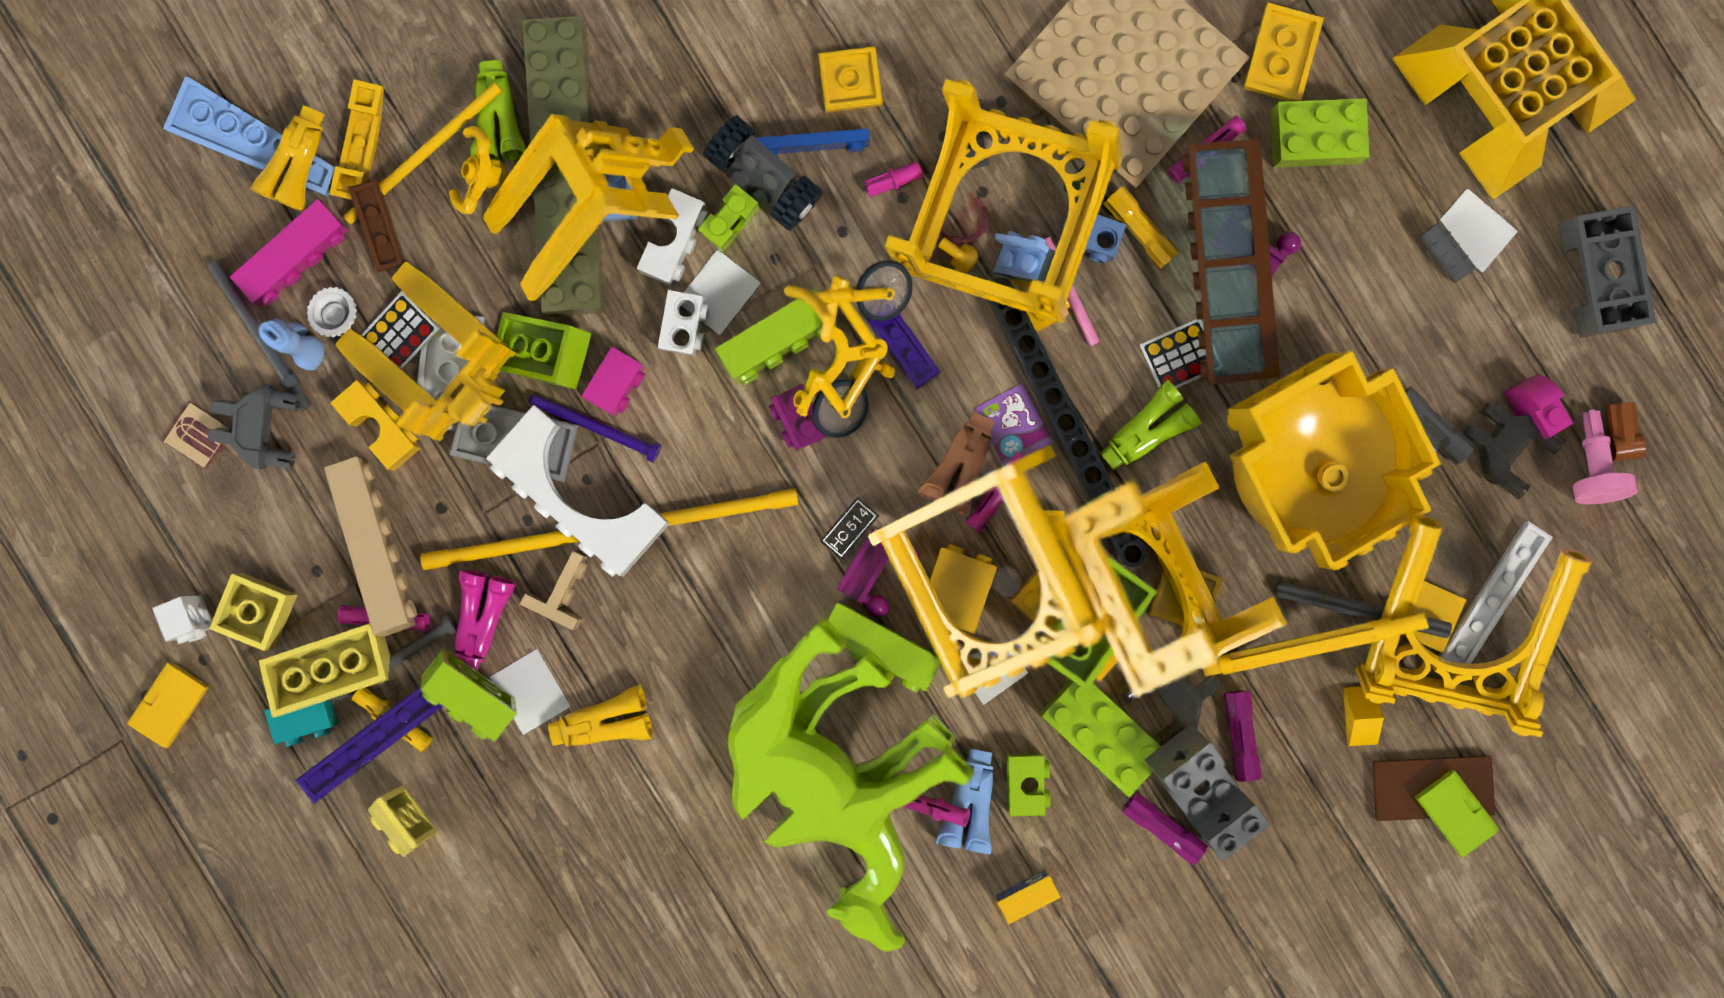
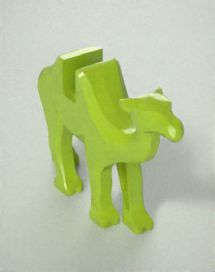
M822 617L804 635L796 647L788 655L779 659L765 678L734 706L731 730L728 737L729 754L735 771L732 802L735 811L742 820L772 792L777 795L779 802L784 807L791 809L764 840L766 844L772 847L829 841L844 845L860 854L867 863L866 874L849 888H840L841 900L829 908L827 914L838 920L843 928L853 936L871 942L883 952L895 951L902 948L906 940L903 933L897 930L891 921L883 903L891 896L902 878L905 868V857L900 840L891 821L890 813L892 810L910 803L926 789L942 781H954L962 785L967 784L972 779L974 770L951 747L956 739L955 736L934 714H931L904 739L891 745L879 756L855 764L836 744L815 731V727L822 714L834 699L862 686L886 687L894 678L893 672L874 652L869 651L857 664L834 673L820 675L805 690L800 691L803 675L809 663L819 653H840L847 644L846 639ZM925 747L943 751L940 756L934 757L919 769L892 778L896 773L904 770L910 759Z

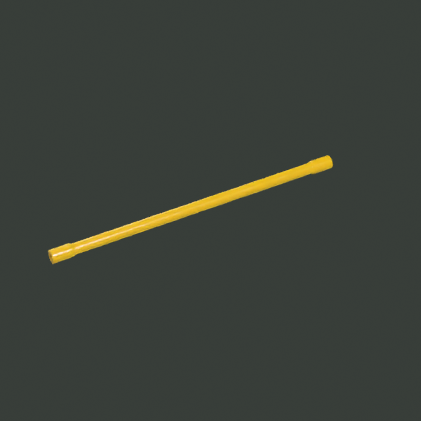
M796 488L770 492L766 495L659 514L670 523L668 526L765 509L791 507L799 504ZM554 531L451 550L443 549L421 553L420 560L423 570L447 567L456 563L580 541L573 535L568 538L561 531Z

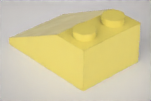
M404 785L380 796L368 809V812L371 814L370 820L378 830L384 831L389 838L388 844L396 854L400 853L402 857L411 853L438 832Z

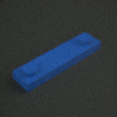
M869 128L757 138L776 156L777 154L846 148L847 152H860L864 150V147H870Z

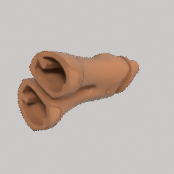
M974 412L969 423L965 422L963 428L954 438L940 465L922 484L918 493L931 502L945 497L949 484L959 465L963 467L951 493L975 482L987 455L990 439L992 438L990 431L995 422ZM973 497L948 510L968 517L971 512Z

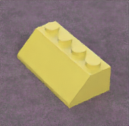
M367 624L259 660L272 717L275 718L388 680L390 653L386 638L374 635L371 624Z

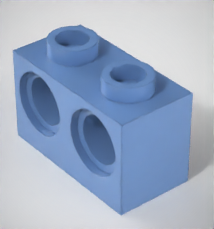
M1068 211L1064 219L1056 244H1058L1060 241L1068 217ZM1097 215L1084 253L1090 255V260L1106 264V261L1112 262L1118 251L1126 224ZM1097 236H1108L1111 240V247H1100L1097 243Z

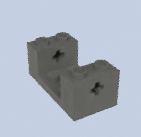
M1635 206L1577 215L1558 224L1563 252L1578 250L1588 305L1574 309L1579 338L1635 329L1657 323ZM1611 262L1617 263L1620 267L1621 272L1618 278H1614L1608 273V265Z
M1192 723L1145 759V762L1200 837L1222 862L1270 826L1257 806L1239 789L1224 768L1226 763L1213 744ZM1204 780H1206L1205 785L1202 789L1197 791L1194 790L1195 787H1197Z

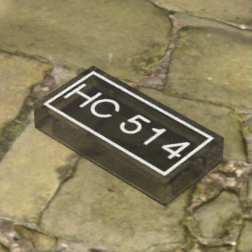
M857 497L822 537L820 542L842 560L880 515Z

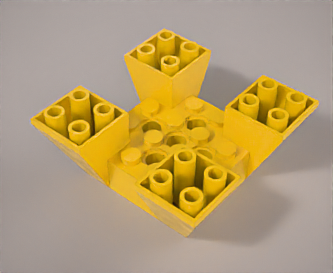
M1491 0L1501 15L1481 29L1440 24L1392 58L1425 106L1461 81L1494 127L1490 132L1459 152L1492 200L1542 166L1549 127L1570 112L1585 133L1588 134L1636 100L1620 72L1568 0ZM1511 38L1517 41L1518 46L1512 43ZM1553 45L1558 48L1559 54L1554 51ZM1528 62L1534 65L1535 71L1529 67ZM1504 79H1507L1510 82L1511 88L1506 86V84L1504 83ZM1546 86L1551 89L1552 95L1547 92Z

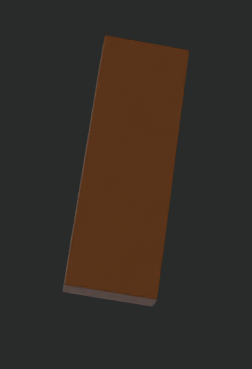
M379 179L348 187L376 271L381 272L402 266L406 260Z

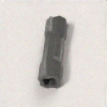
M1412 387L1406 388L1405 392L1426 435L1455 465L1467 459L1474 451L1475 445L1437 414Z

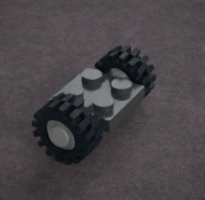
M738 115L731 117L712 136L713 139L707 143L703 156L720 171H724L732 163L733 165L727 176L756 200L787 231H791L814 208L823 191L806 176L801 177L789 188L796 173L754 137L755 130Z

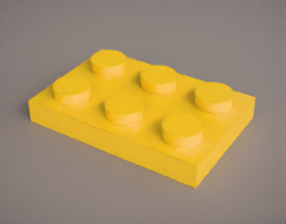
M1267 3L1243 89L1285 101H1302L1324 18Z

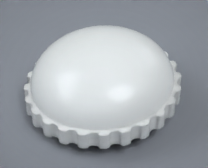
M338 287L323 288L322 291H318L316 295H313V299L309 301L310 305L307 307L308 321L310 326L320 335H325L326 337L340 336L342 333H346L351 328V325L354 324L355 313L357 312L356 304L350 294Z

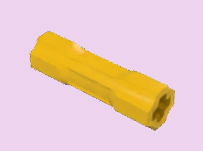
M1124 186L1120 187L1103 203L1117 220L1126 224L1129 231L1143 245L1146 253L1160 269L1181 252L1172 240L1162 233L1142 211L1136 199Z

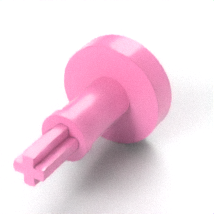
M1594 409L1582 413L1586 435L1582 445L1583 449H1585L1590 477L1573 484L1575 502L1579 504H1603L1623 500L1635 495L1638 492L1635 476L1629 473H1615L1610 449L1611 441L1609 436L1604 435L1600 410L1595 411Z

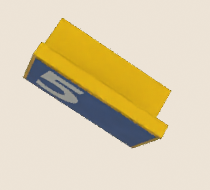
M1047 870L994 896L1008 924L1061 898Z

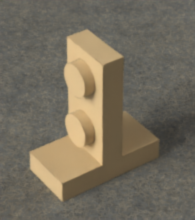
M572 551L548 601L531 593H526L520 605L566 628L576 630L582 618L562 609V606H568L575 593V590L571 588L576 578L581 580L588 567V564L585 563L587 556L578 551Z

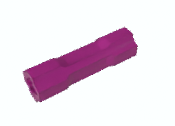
M1249 690L1225 692L1224 700L1226 715L1229 718L1235 780L1246 782L1262 779L1252 719L1251 692Z
M1136 791L1129 797L1121 810L1123 814L1158 837L1193 866L1200 861L1208 848L1207 844L1191 832L1183 829Z

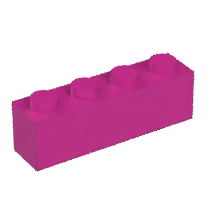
M317 199L233 273L230 278L252 303L261 307L264 305L268 306L280 296L279 292L283 288L295 284L301 278L300 273L308 266L312 267L319 263L323 258L322 254L328 248L339 245L344 240V234L349 229L325 203Z

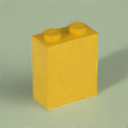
M948 544L947 549L940 547L929 581L949 618L960 629L975 633L997 566L991 565L993 559L976 553L975 558L963 555L965 549Z

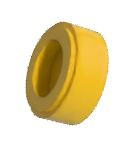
M1329 461L1320 467L1317 474L1318 482L1326 490L1337 492L1348 484L1349 472L1341 463Z

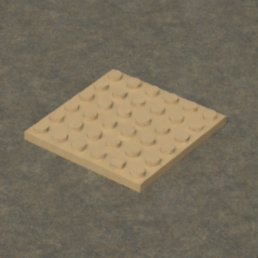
M1069 0L1004 74V78L1070 135L1080 133L1087 136L1086 130L1090 120L1096 122L1107 120L1114 123L1117 128H1120L1122 162L1119 170L1114 169L1113 172L1135 190L1250 57L1184 0Z

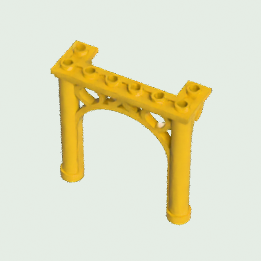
M1413 516L1409 527L1411 534L1381 619L1388 617L1394 619L1413 614L1418 595L1443 529V525L1437 520L1426 516ZM1573 549L1561 550L1528 636L1517 649L1497 660L1477 664L1446 660L1427 650L1418 641L1413 631L1406 633L1410 644L1398 648L1397 645L1401 634L1395 635L1396 638L1373 642L1366 662H1362L1361 666L1357 665L1355 670L1365 698L1378 704L1384 702L1395 704L1396 697L1394 694L1399 696H1417L1430 703L1439 701L1448 703L1457 709L1470 708L1488 716L1493 714L1505 716L1514 733L1525 737L1529 735L1541 737L1543 731L1538 720L1544 704L1543 692L1539 691L1541 681L1582 576L1588 572L1592 559L1588 555ZM1418 654L1423 659L1422 665L1415 670L1399 666L1400 660L1408 655ZM1521 662L1517 675L1514 678L1508 668ZM1430 664L1433 665L1434 672L1442 676V680L1426 677L1431 670ZM1497 672L1506 677L1505 684L1500 688L1494 689L1482 685L1483 680L1487 676ZM1472 676H1474L1476 688L1459 683L1465 680H1472Z

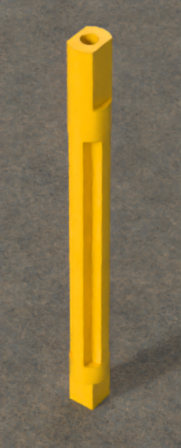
M1425 612L1394 619L1388 617L1221 654V658L1202 667L1205 677L1220 673L1226 675L1396 638L1395 635L1429 627Z

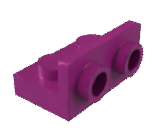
M803 383L777 396L770 397L773 404L768 406L775 421L781 419L786 429L781 434L788 448L794 446L796 451L828 437L823 435L814 425L812 402L806 417L796 412L794 396L798 390L804 391Z

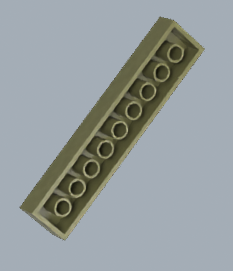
M570 16L522 20L530 143L551 114L568 116L573 121L593 123L587 29L582 17ZM556 162L534 189L538 254L577 201L574 192ZM600 225L555 281L541 294V310L546 316L606 313Z

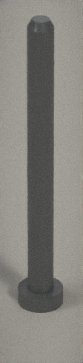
M449 614L443 616L441 624L390 655L389 670L445 634H455L458 626ZM355 691L335 697L334 699L341 701Z

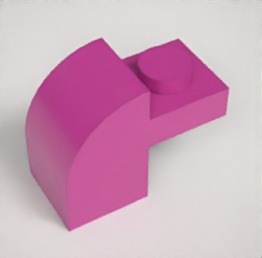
M1534 375L1528 377L1503 392L1517 417L1530 414L1544 439L1552 437L1573 424L1560 401L1564 394L1553 381L1545 376Z

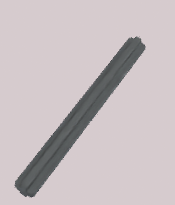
M1278 582L1275 596L1278 598L1373 621L1381 619L1385 608L1384 606L1285 582ZM1426 617L1429 628L1417 630L1418 632L1448 638L1451 634L1452 624Z

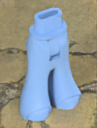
M273 319L260 325L259 334L262 340L271 348L290 354L298 367L305 370H316L321 364L325 352L324 345L316 336H306L308 329L299 322L285 323L282 320Z
M969 748L966 762L974 770V775L965 785L956 783L951 804L968 808L969 804L972 803L964 849L991 854L989 809L993 787V772L991 771L993 767L990 766L992 753ZM944 821L937 834L935 843L961 849L964 827Z

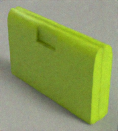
M1455 770L1447 772L1415 796V799L1460 857L1464 858L1499 831V827Z

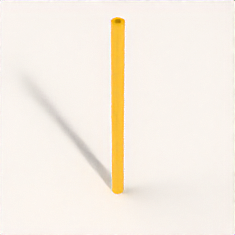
M494 82L380 183L383 194H387L503 91L500 86ZM355 206L343 215L349 224H353L358 219Z

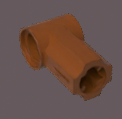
M1635 402L1606 405L1613 462L1644 458L1646 443L1643 435L1638 431Z

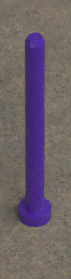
M532 394L529 398L531 405H535L544 411L647 455L646 460L654 463L661 451L662 444L654 442L652 445L537 394Z

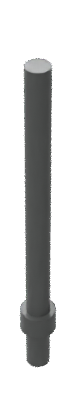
M217 260L209 262L207 264L208 269L280 377V384L285 392L300 393L301 401L296 400L295 402L301 403V411L309 408L312 404L300 388L301 382L296 374H291L276 349L271 348L262 340L259 334V323Z

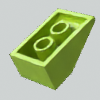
M503 312L497 336L516 353L513 357L510 356L500 368L501 372L577 390L591 333L570 325Z

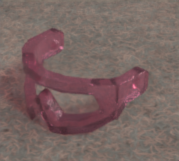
M978 196L974 198V202L981 211L982 223L975 234L955 237L945 234L942 228L939 235L942 240L945 237L956 246H962L964 243L968 245L976 243L981 238L988 222V209Z

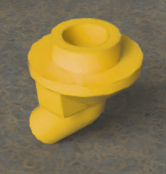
M945 237L938 245L940 249L953 257L950 264L958 272H968L975 266L978 252L974 246L964 243L959 248Z

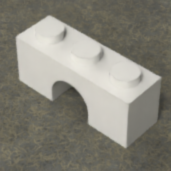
M671 188L668 197L680 216L676 220L662 219L677 228L676 238L667 246H657L648 242L637 266V270L641 274L671 287L674 281H680L685 269V265L682 264L686 254L691 255L696 245L697 239L693 238L696 230L708 217V212L705 211L706 205L703 201Z

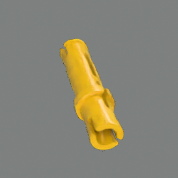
M366 687L357 690L351 698L353 702L370 713L373 720H376L392 708L387 699L383 701ZM417 726L405 735L403 739L422 753L432 742L433 737Z

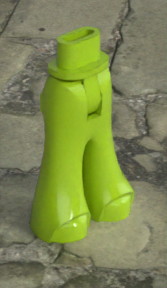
M501 60L482 61L479 63L480 73L476 76V98L494 82L503 91L477 113L476 127L484 130L490 139V158L500 160L495 116L497 115L500 126V153L502 157L506 160L520 159L527 147L517 124L512 92L507 79L508 75L503 71ZM475 137L471 146V156H476L477 139Z
M1168 379L1159 387L1148 404L1108 441L1109 446L1099 452L1113 471L1123 463L1127 466L1130 462L1143 457L1166 440L1193 430L1203 424L1194 410L1185 403L1151 430L1148 429L1153 422L1184 400L1176 387Z

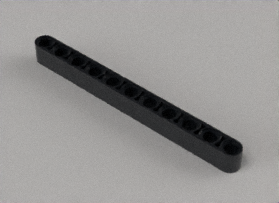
M996 278L991 281L1014 288L1012 283L1006 278ZM987 300L1088 503L1091 504L1098 500L1102 493L1109 494L1116 489L1027 312ZM1008 312L1017 313L1020 316V324L1016 326L1009 325L1005 320V314ZM1029 338L1033 342V350L1030 352L1022 351L1018 345L1019 339ZM1034 364L1044 365L1047 371L1044 378H1036L1032 374L1031 369ZM1047 390L1057 391L1060 397L1058 404L1052 405L1047 403L1045 400V392ZM1065 415L1071 418L1073 423L1071 430L1064 431L1058 426L1060 416ZM1079 441L1084 444L1086 449L1084 456L1076 457L1071 451L1073 442ZM1088 467L1096 469L1099 474L1098 480L1094 484L1087 482L1084 473ZM1123 532L1120 536L1112 535L1106 537L1117 560L1123 566L1137 567L1145 561L1146 549L1137 535ZM1128 546H1134L1138 551V557L1134 562H1129L1125 559L1124 551Z

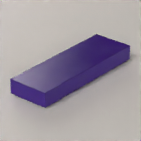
M889 301L872 314L883 315L891 312L895 307ZM900 314L886 321H874L867 318L878 336L886 342L888 350L916 389H919L941 373Z

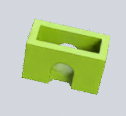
M736 184L722 199L723 205L715 215L710 214L698 228L700 235L722 253L727 250L760 210L758 202ZM741 217V220L736 225V227L733 230H731L734 223Z
M1042 753L1007 754V810L1009 816H1046L1045 808H1050L1051 798L1050 790H1044V778H1050L1049 760H1044ZM1028 777L1035 778L1037 781L1036 788L1033 791L1022 790L1021 784L1024 779Z

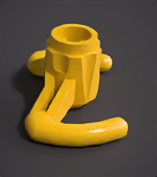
M470 126L463 130V135L466 138L475 137L477 139L476 156H470L463 163L461 169L462 177L469 185L464 201L457 189L449 191V197L453 206L462 214L474 213L477 201L484 190L501 186L507 177L505 164L500 163L498 159H491L489 156L491 142L484 130L476 126Z

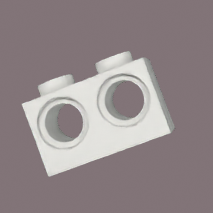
M668 290L658 343L660 350L695 356L696 350L702 349L704 333H700L701 321H707L709 304H705L703 296ZM685 302H691L695 306L694 313L689 317H683L680 314V307ZM679 331H687L689 333V342L684 346H678L675 343V335Z
M202 595L178 597L152 608L165 641L177 640L178 644L187 641L191 643L206 637L205 631L210 630L209 627L212 619Z

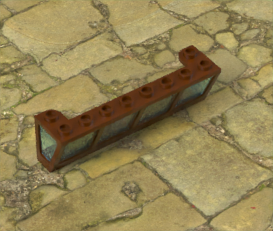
M1260 139L1188 144L1187 152H1182L1183 173H1189L1191 182H1185L1186 200H1192L1193 212H1188L1189 230H1195L1196 242H1190L1191 259L1198 261V272H1193L1194 290H1200L1201 302H1195L1197 320L1203 319V331L1198 332L1199 350L1205 349L1206 354L1205 361H1200L1201 379H1207V384L1213 385L1279 378L1280 369Z

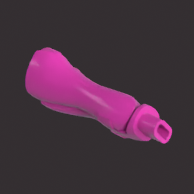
M460 570L459 581L462 598L454 655L478 671L480 663L485 662V656L491 647L500 615L513 594L516 583L499 576L490 577L484 610L479 619V611L489 574L475 570Z

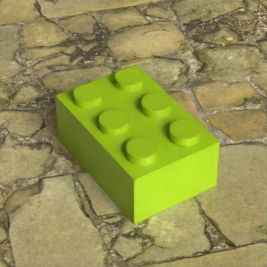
M1367 98L1278 102L1271 109L1273 168L1361 164L1370 157Z
M445 648L440 651L422 674L421 691L424 692L422 696L433 705L437 706L440 703L447 708V714L457 722L461 723L464 720L472 726L471 730L484 740L488 737L495 742L517 714L516 702L513 696Z

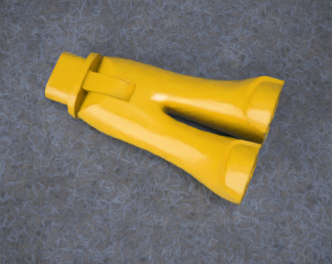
M303 105L299 116H293V120L285 128L275 153L250 187L251 191L278 201L301 212L305 210L308 174L321 139L323 128L320 125L325 114Z
M641 684L632 686L604 702L561 716L559 721L548 723L552 745L565 744L566 747H569L571 745H588L620 739H653V728L648 713L617 722L603 723V720L647 709L645 694Z

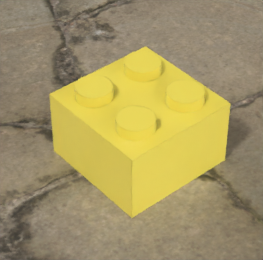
M231 573L209 629L263 651L276 649L297 594L245 573Z

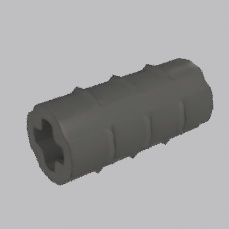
M1442 221L1437 222L1419 236L1426 249L1431 252L1435 261L1440 264L1453 283L1458 282L1476 268L1468 257L1469 255L1464 252L1460 243L1454 239L1451 231H1448Z

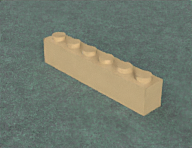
M356 456L324 467L373 634L385 637L416 626L414 617L417 616V611L412 600H408L405 589H408V581L405 574L400 572L397 564L400 561V555L397 547L394 544L392 545L389 534L392 533V529L388 519L383 517L380 508L383 506V499L377 489L375 490L372 479H375V473L372 465Z

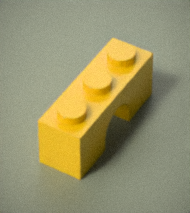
M356 380L330 404L351 426L358 427L369 418H374L378 422L380 435L368 448L387 470L395 471L421 449L416 442L419 438L412 431L399 428L395 424L400 417L391 405L387 404L385 406L378 397L381 394L372 383L368 382L366 384Z

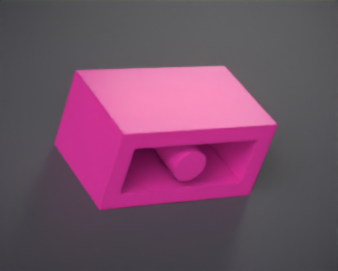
M611 347L581 397L616 417L618 412L622 414L631 401L628 395L633 387L638 389L646 376L643 372L645 366L616 348Z

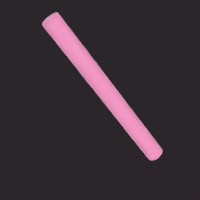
M1051 237L1045 238V245L1056 251ZM1072 285L1067 300L1090 347L1099 343L1100 340Z

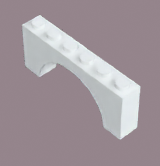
M533 405L486 458L492 463L490 469L501 479L507 476L515 483L511 488L524 499L527 496L532 498L536 502L534 508L545 518L551 515L559 523L556 525V528L568 538L571 535L576 537L580 541L578 547L589 557L595 554L603 562L600 566L612 577L615 574L624 576L670 523L646 503L627 516L609 520L590 518L572 508L558 493L549 470L550 446L561 427L540 408Z

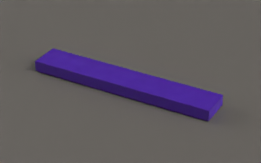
M421 686L295 781L311 802L316 804L444 706L440 703L436 706L428 702L422 696L424 692L421 691Z

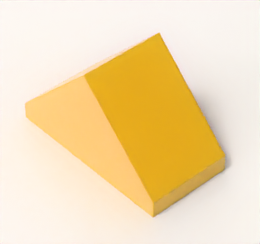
M1361 686L1343 687L1347 746L1378 744L1384 720L1380 704L1365 698Z

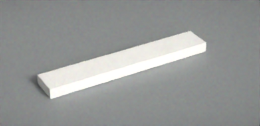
M1524 521L1454 629L1444 652L1438 654L1439 657L1458 663H1472L1553 538L1551 535L1531 522Z

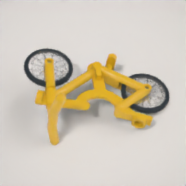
M883 260L871 265L863 272L857 286H849L850 280L833 275L830 289L825 291L811 292L806 288L794 285H787L784 288L786 296L801 299L815 310L823 321L821 340L827 343L833 339L836 345V356L831 366L822 371L812 369L809 372L804 391L798 390L794 396L796 412L806 417L814 395L820 391L813 403L812 418L814 425L823 435L832 438L845 437L862 425L869 408V400L864 386L874 369L884 377L892 378L894 376L895 368L883 360L888 350L886 342L881 338L873 336L850 302H856L861 313L874 321H886L899 315L908 305L913 289L910 273L899 262ZM838 306L864 344L848 346L846 336L842 330L835 326ZM859 360L848 379L834 381L842 372L847 362Z

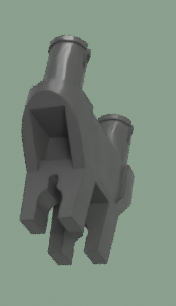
M266 384L257 388L238 402L222 399L212 401L211 413L233 416L232 429H209L208 441L231 444L237 453L255 469L262 470L267 466H274L292 470L295 461L290 459L296 458L294 451L270 449L271 417L273 408L298 412L301 403H295V401H301V394L276 391L272 385Z

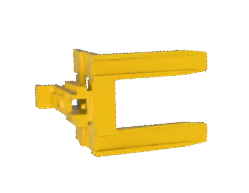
M551 114L501 185L483 216L491 233L498 234L518 212L555 162L577 198L576 203L536 256L520 283L529 301H535L555 281L608 214L675 220L680 216L666 193L648 192L641 177L650 166H673L684 152L692 153L694 148L681 128L668 127L660 139L656 140L631 136L627 128L608 126L607 122L595 120L594 123L570 120L568 116ZM603 174L624 176L632 190L610 188Z
M405 262L393 275L392 280L414 304L462 345L455 354L468 361L445 388L446 391L437 400L378 347L352 329H348L336 342L335 346L361 374L405 412L395 423L399 428L412 431L415 435L420 436L422 434L431 437L433 440L441 441L444 438L443 435L453 423L456 424L459 421L464 425L474 427L478 422L485 424L488 419L484 415L490 410L491 404L501 405L504 402L500 399V396L505 390L493 381L498 377L497 374L501 371L500 368L510 356L513 357L516 352L435 281L408 262Z

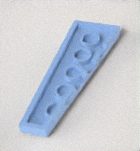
M187 76L183 80L163 128L167 132L260 170L266 167L282 138V134ZM315 155L308 174L306 188L328 197L335 167Z

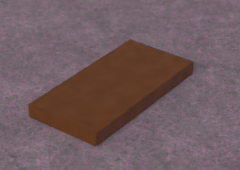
M1492 756L1372 761L1375 820L1431 819L1415 799V796L1451 770L1457 772L1489 816L1495 815Z

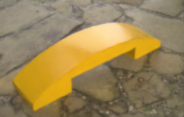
M353 80L348 109L351 110L340 164L339 167L335 166L329 195L352 200L348 187L365 183L368 180L381 125L384 96L383 86Z

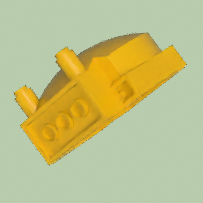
M1353 351L1327 352L1227 409L1229 411L1227 417L1228 426L1233 431L1239 432L1243 445L1241 449L1229 455L1233 463V474L1237 491L1248 512L1258 524L1268 531L1279 551L1294 554L1309 547L1318 567L1338 570L1346 566L1348 559L1370 552L1374 548L1373 545L1380 540L1387 541L1399 534L1397 530L1404 526H1410L1413 516H1423L1432 511L1417 480L1430 476L1433 473L1432 469L1441 463L1394 368L1379 369L1365 377ZM1329 461L1341 463L1349 472L1348 484L1337 492L1326 490L1318 482L1317 474L1320 467Z

